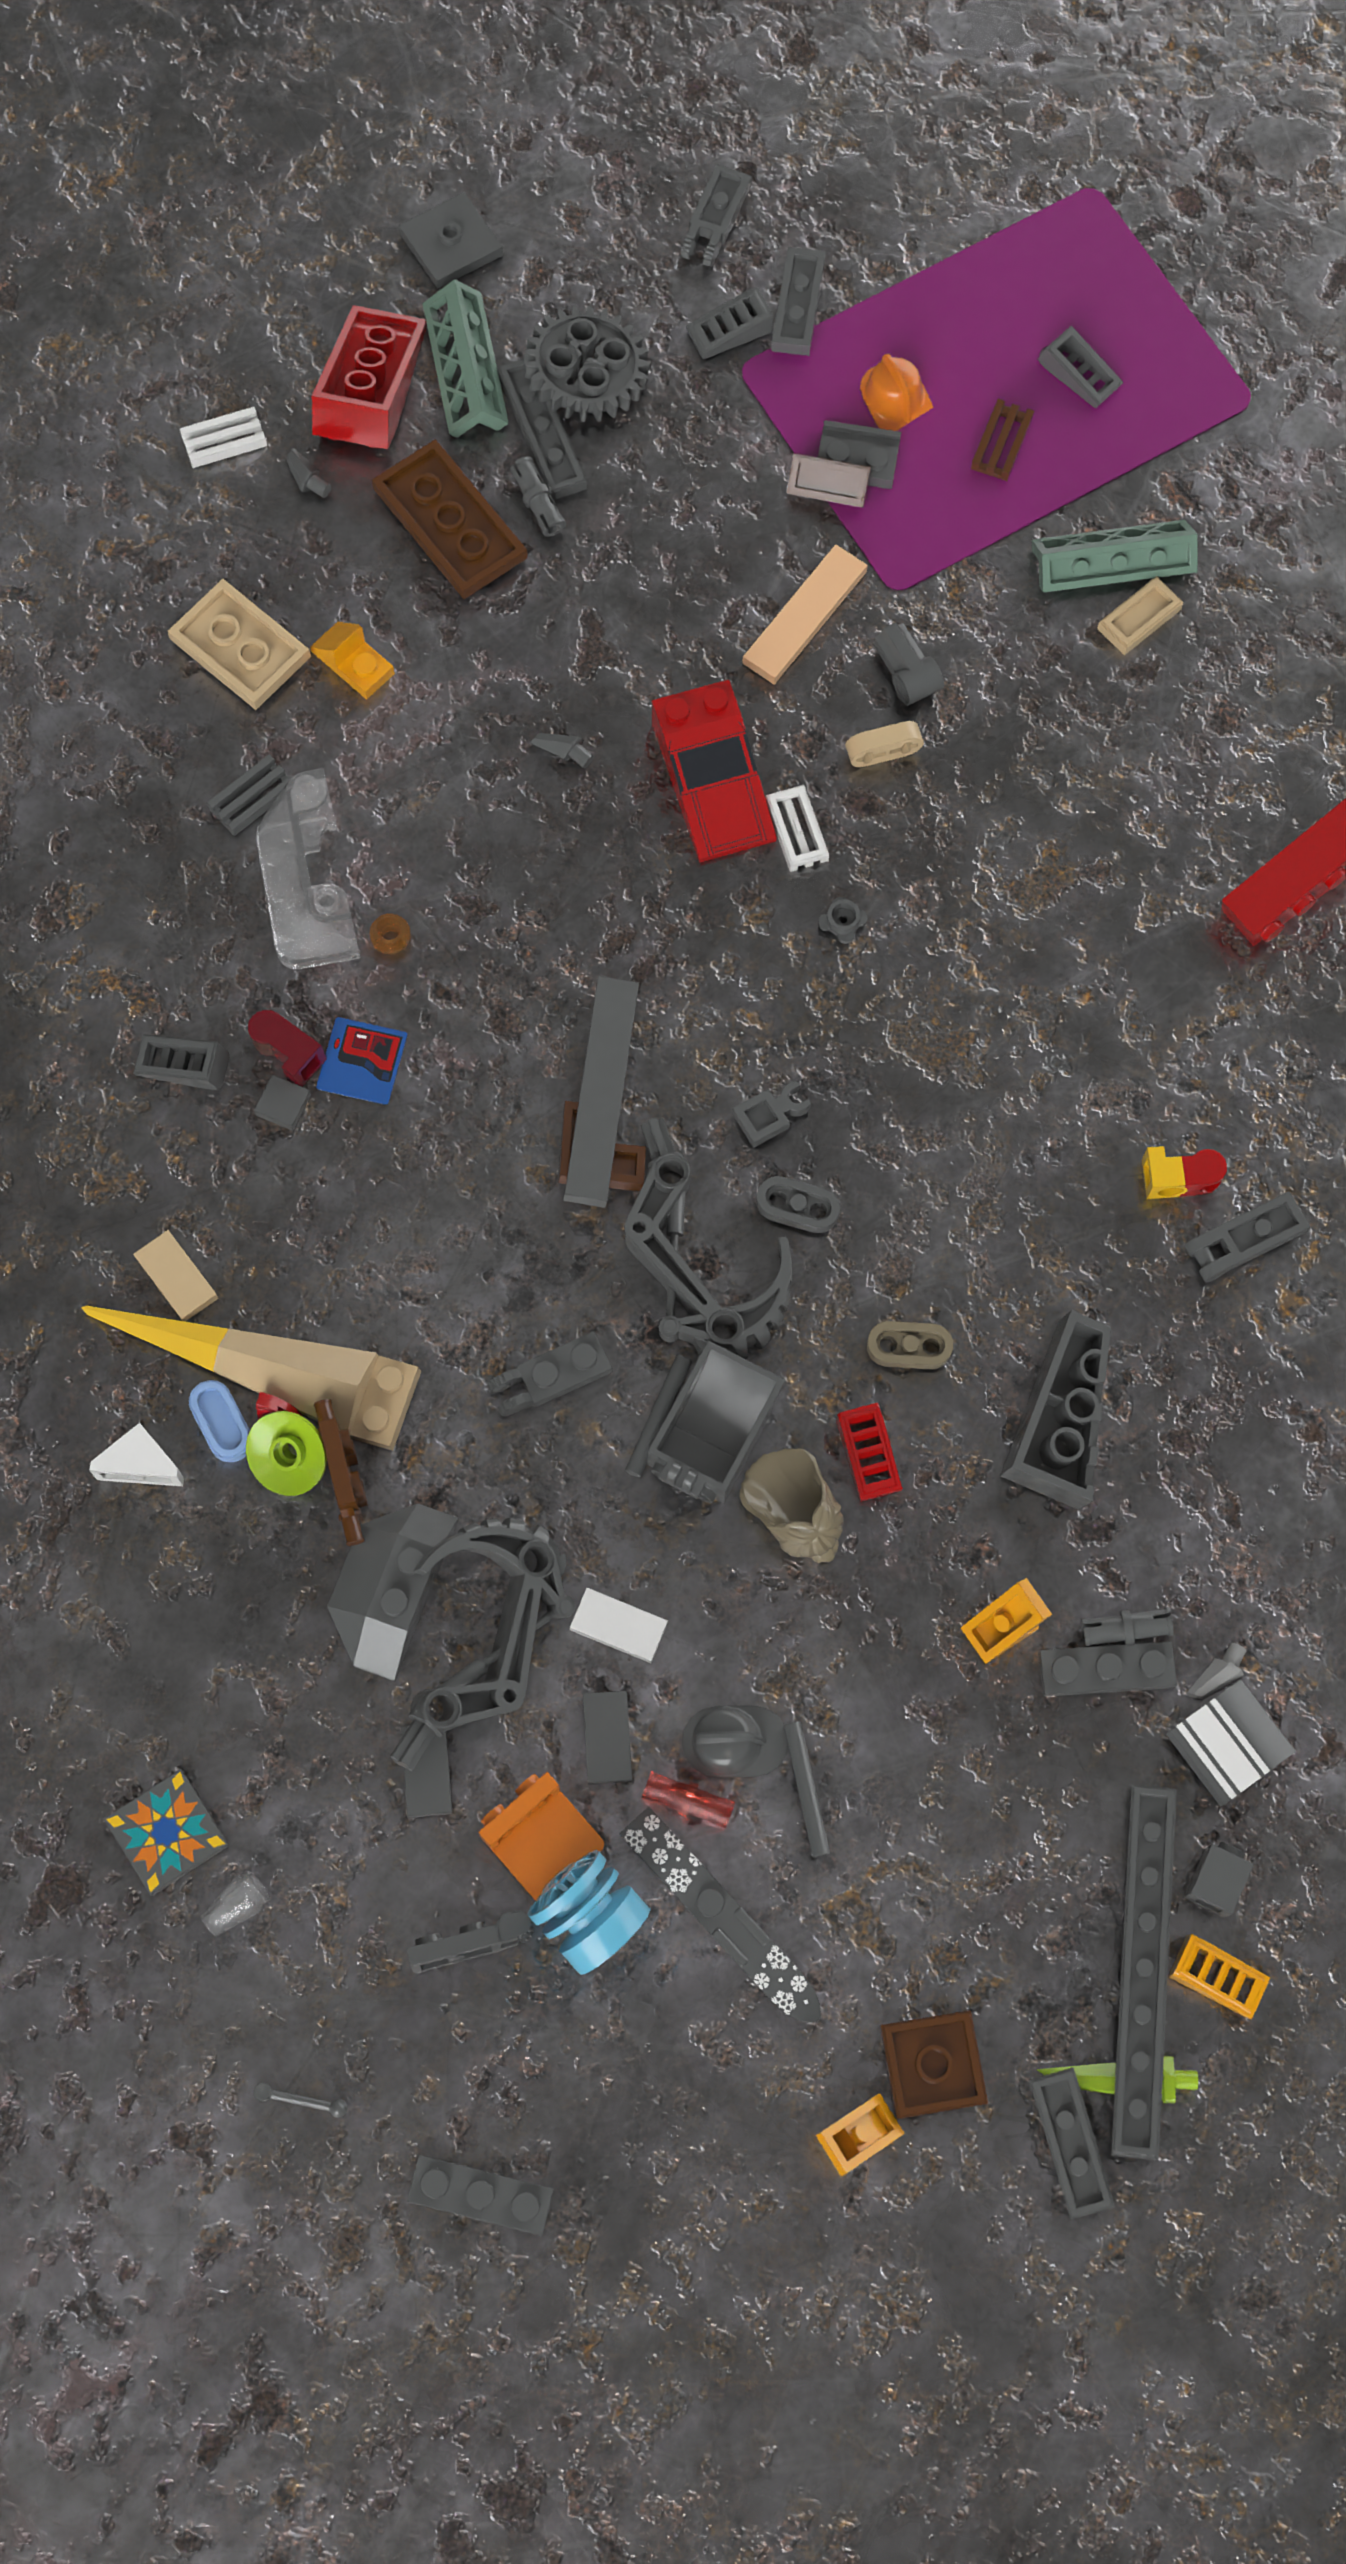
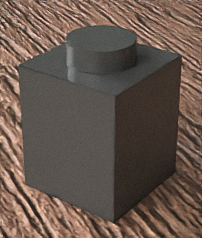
M1220 1842L1218 1846L1211 1844L1203 1850L1183 1898L1223 1918L1233 1914L1254 1864L1243 1859L1245 1853L1235 1846Z

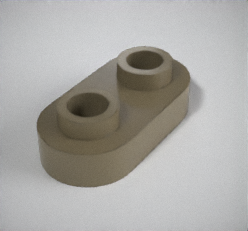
M884 1321L872 1328L867 1340V1352L870 1358L878 1365L884 1367L937 1369L948 1362L954 1346L949 1331L941 1325L932 1323ZM885 1340L892 1341L896 1349L892 1352H885L881 1349L880 1343ZM933 1343L937 1346L938 1352L933 1355L927 1354L923 1350V1345Z

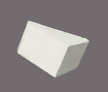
M140 1423L90 1462V1472L96 1480L182 1487L184 1484V1477L179 1469Z

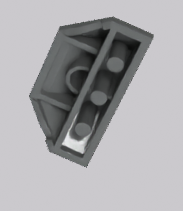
M417 1503L360 1525L365 1542L351 1546L327 1605L355 1668L394 1682L396 1681L443 1559L437 1562L428 1574L419 1575L414 1569L431 1549L446 1537L454 1534L459 1518Z

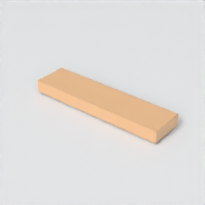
M835 544L745 653L742 664L775 685L866 574L868 565Z

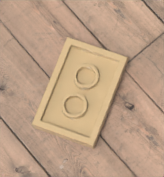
M224 579L219 581L167 631L171 641L255 710L311 657L309 648Z

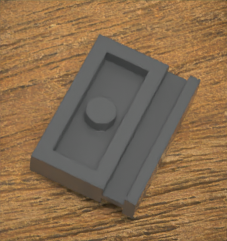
M824 420L818 457L871 467L868 486L892 489L901 432Z

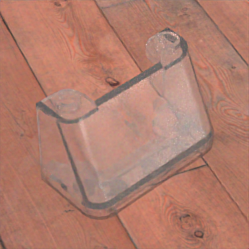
M324 768L295 774L287 782L259 822L255 831L275 951L279 961L290 969H304L361 958L349 901L345 891L334 884L311 886L305 854L320 852V840L323 834L328 830H337Z

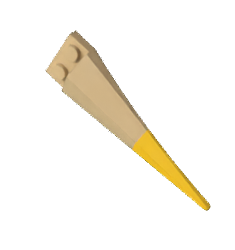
M92 1306L81 1307L90 1317L178 1355L257 1393L263 1392L276 1396L290 1403L302 1415L317 1422L318 1418L314 1403L324 1399H331L334 1416L340 1426V1430L349 1429L351 1439L391 1451L394 1450L421 1374L418 1366L379 1356L375 1352Z

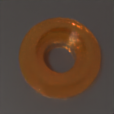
M391 913L379 916L372 923L369 931L372 945L378 951L385 954H395L402 951L411 939V931L407 921L401 916ZM388 931H394L398 934L392 940L383 938L384 934Z

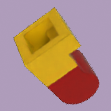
M1164 1146L1147 1147L1142 1158L1147 1199L1186 1197L1212 1193L1219 1187L1227 1172L1225 1158L1221 1153L1213 1149L1200 1150L1193 1156L1166 1157Z

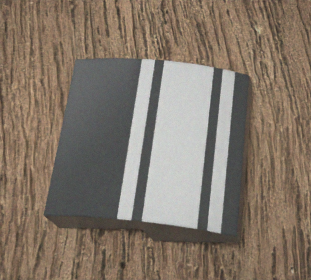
M1241 1679L1166 1733L1220 1807L1296 1752Z

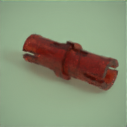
M654 1771L650 1772L641 1797L678 1810V1815L687 1818L689 1814L725 1829L735 1805L733 1800L698 1789L699 1784L690 1781L688 1785L667 1778Z

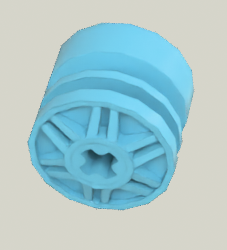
M598 1850L586 1854L578 1861L569 1864L544 1887L541 1892L542 1894L536 1899L527 1913V1916L536 1926L548 1920L542 1931L548 1939L554 1938L567 1930L569 1931L559 1948V1952L580 1975L589 1973L614 1955L638 1931L651 1910L629 1885L611 1894L608 1893L619 1873L613 1867L601 1871L607 1860Z

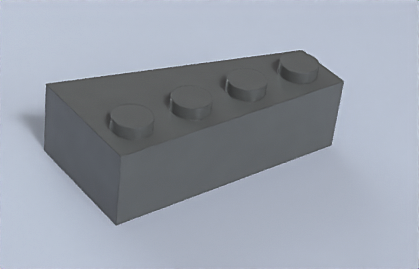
M1073 1310L1058 1322L1000 1475L1003 1478L1078 1510L1093 1502L1094 1486L1092 1484L1094 1466L1097 1465L1098 1447L1096 1446L1099 1422L1102 1419L1103 1405L1101 1400L1103 1383L1106 1381L1111 1334L1110 1326Z

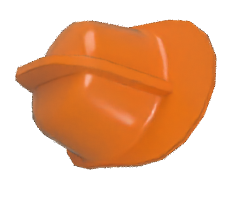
M887 353L883 355L881 362L869 369L862 377L860 391L879 429L897 431L933 408L932 402L921 381L918 369L904 358L891 357Z

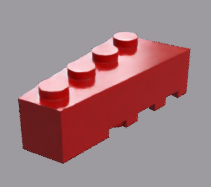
M1346 798L1222 899L1223 913L1253 946L1262 940L1267 943L1274 939L1284 929L1285 926L1283 924L1295 915L1301 916L1316 903L1318 898L1329 890L1336 888L1346 879Z

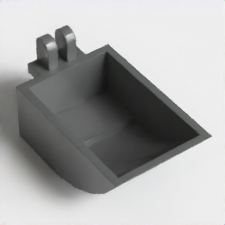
M708 1340L647 1452V1464L653 1467L651 1472L659 1477V1480L696 1499L699 1498L708 1503H713L715 1499L724 1504L770 1416L785 1379Z

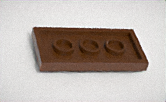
M436 439L372 479V486L376 493L463 599H466L528 558L525 546Z

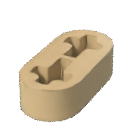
M906 721L856 734L846 742L845 746L851 764L855 767H864L911 755L923 747L924 741L918 723Z

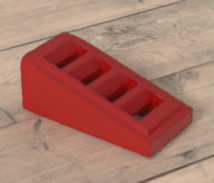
M872 1403L838 1413L836 1425L860 1502L902 1491L900 1477L879 1403ZM868 1421L872 1423L870 1428L855 1432L851 1431L850 1426ZM872 1438L877 1439L878 1444L856 1450L855 1443ZM882 1455V1462L861 1467L860 1460ZM887 1471L888 1479L866 1485L864 1477Z

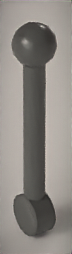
M259 2083L253 2090V2095L258 2101L266 2102L269 2099L321 2109L330 2111L331 2115L336 2118L343 2117L348 2110L347 2103L342 2099H336L333 2102L273 2090L267 2083Z

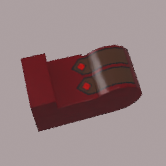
M259 1011L248 1022V1032L255 1048L259 1053L265 1056H275L281 1061L284 1074L291 1083L303 1087L327 1060L321 1044L275 1011Z

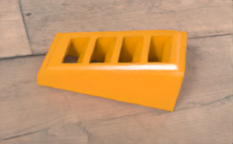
M1193 1934L1185 1937L1168 1975L1169 1978L1250 2020L1253 2018L1270 1980V1977ZM1200 1953L1205 1958L1197 1976H1194L1189 1971L1197 1954ZM1216 1961L1221 1966L1213 1984L1210 1985L1205 1982V1979L1213 1962ZM1231 1969L1237 1972V1975L1227 1995L1220 1990ZM1247 1977L1254 1982L1243 2004L1236 2000Z

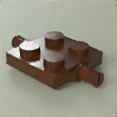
M324 1399L314 1403L319 1423L318 1431L322 1435L336 1500L341 1512L338 1518L342 1522L346 1545L354 1546L365 1542L360 1526V1521H364L361 1507L368 1506V1501L359 1471L352 1472L351 1466L359 1464L349 1429L340 1430V1426L334 1416L332 1400Z

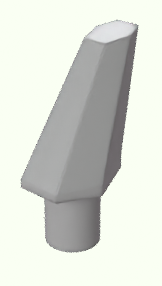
M1230 1643L1223 1659L1214 1658L1210 1666L1187 1692V1695L1195 1699L1204 1700L1243 1677L1244 1674L1239 1665L1246 1653V1649L1236 1643Z

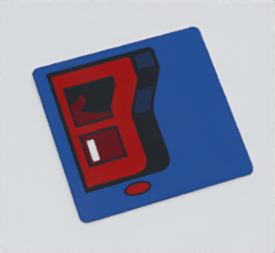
M337 1017L325 1054L327 1060L322 1065L316 1088L321 1091L387 1105L404 1050L407 1033Z

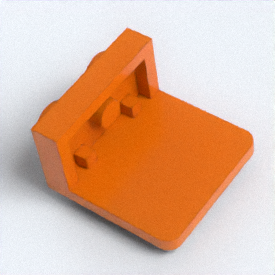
M548 1771L540 1778L534 1773L521 1783L515 1790L519 1797L506 1808L499 1804L488 1812L480 1821L485 1827L478 1832L481 1839L535 1901L542 1894L541 1892L544 1887L566 1866L578 1861L594 1850H598L601 1853L604 1849L603 1839L560 1791L559 1784Z

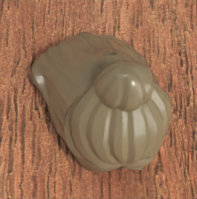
M784 1448L781 1451L763 1454L745 1472V1480L741 1483L740 1489L742 1505L764 1523L766 1528L779 1541L780 1547L784 1552L794 1557H810L817 1563L831 1562L838 1550V1539L843 1532L844 1517L841 1513V1505L835 1501L828 1484L822 1477L816 1458L801 1448Z

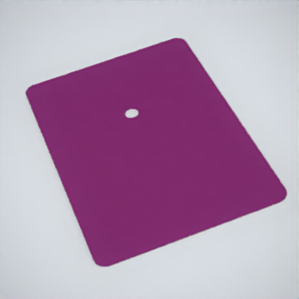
M1092 188L1081 189L815 325L810 356L771 351L772 348L750 358L742 369V377L792 451L818 457L824 420L879 429L863 400L860 385L865 373L881 362L883 355L889 353L891 357L904 358L918 369L921 381L928 393L933 408L897 430L901 432L892 489L868 486L863 508L827 501L882 582L894 590H905L1244 411L1251 401V393L1246 384L1102 192ZM1070 326L1081 335L1124 382L1096 409L1046 370L1037 360L1040 352ZM1066 351L1062 352V355L1065 358L1069 356V354ZM1077 360L1074 363H1072V366L1075 369H1078L1082 365ZM1087 370L1082 376L1087 381L1093 373ZM1100 379L1092 387L1098 392L1106 383ZM997 399L1004 400V405L1011 407L1012 403L1019 405V410L1026 412L1027 408L1034 410L1032 422L1008 481L971 469L973 458ZM1001 416L982 461L983 463H989L1006 421L1005 417ZM1014 421L996 467L1003 469L1021 425L1020 422Z

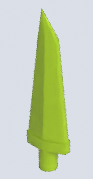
M1164 2056L1161 2101L1163 2103H1175L1176 2089L1198 2090V2072L1175 2070L1173 2056ZM1116 2062L1036 2069L1043 2075L1073 2067L1080 2090L1114 2094Z

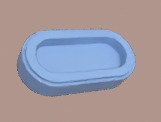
M215 1380L199 1383L194 1387L189 1396V1407L212 1453L224 1462H237L246 1457V1441L250 1429L229 1389L223 1383Z

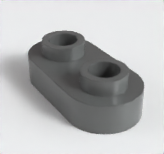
M774 1176L766 1179L760 1185L757 1192L758 1210L765 1218L771 1221L813 1233L827 1232L838 1221L840 1213L839 1201L827 1189L782 1176ZM779 1196L785 1200V1204L775 1207L770 1203V1199ZM814 1208H821L825 1211L826 1215L823 1218H815L811 1215L810 1211Z

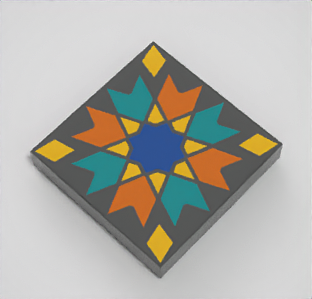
M182 1769L104 1818L151 1896L156 1895L229 1847L228 1842Z

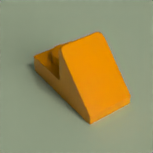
M338 621L310 646V651L366 700L395 674L394 666L365 642L363 628L359 624Z
M1025 1578L1017 1582L964 1624L961 1630L984 1663L987 1664L1037 1631L1039 1624L1050 1617L1052 1613L1028 1579Z
M879 2093L820 2131L816 2137L842 2177L905 2133Z

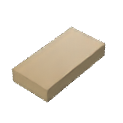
M1156 576L1099 622L1097 629L1125 656L1182 609L1184 602Z
M169 1230L133 1254L182 1321L186 1322L219 1299Z

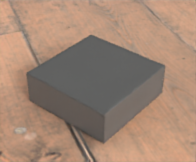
M272 1075L254 1109L255 1115L294 1131L311 1097L310 1090Z

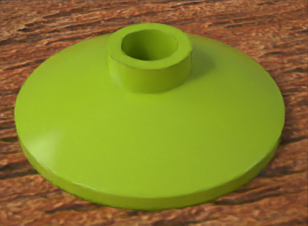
M289 1411L269 1413L252 1426L247 1436L246 1457L249 1467L256 1479L270 1491L285 1496L300 1495L315 1487L323 1477L327 1465V1457L322 1436L316 1427L303 1416ZM289 1443L295 1448L297 1455L290 1452Z

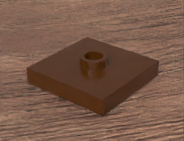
M971 2010L880 2025L896 2119L988 2104Z

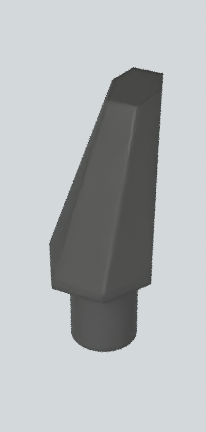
M293 448L287 455V463L302 492L312 490L323 498L327 497L332 485L319 477L320 470Z
M539 733L530 742V744L555 754L565 761L572 758L584 769L594 760V756L582 746L584 739L579 736Z

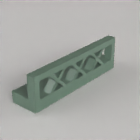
M454 279L422 304L449 434L458 438L478 423L499 431L509 422L481 292ZM447 303L448 309L443 322L440 323L437 309ZM452 332L455 341L449 356H447L445 346ZM457 365H460L461 376L456 389H454L452 378ZM464 398H467L470 412L460 419L459 411Z
M1186 520L1032 540V552L1039 560V584L1043 593L1150 579L1156 576L1165 577L1198 572V534Z

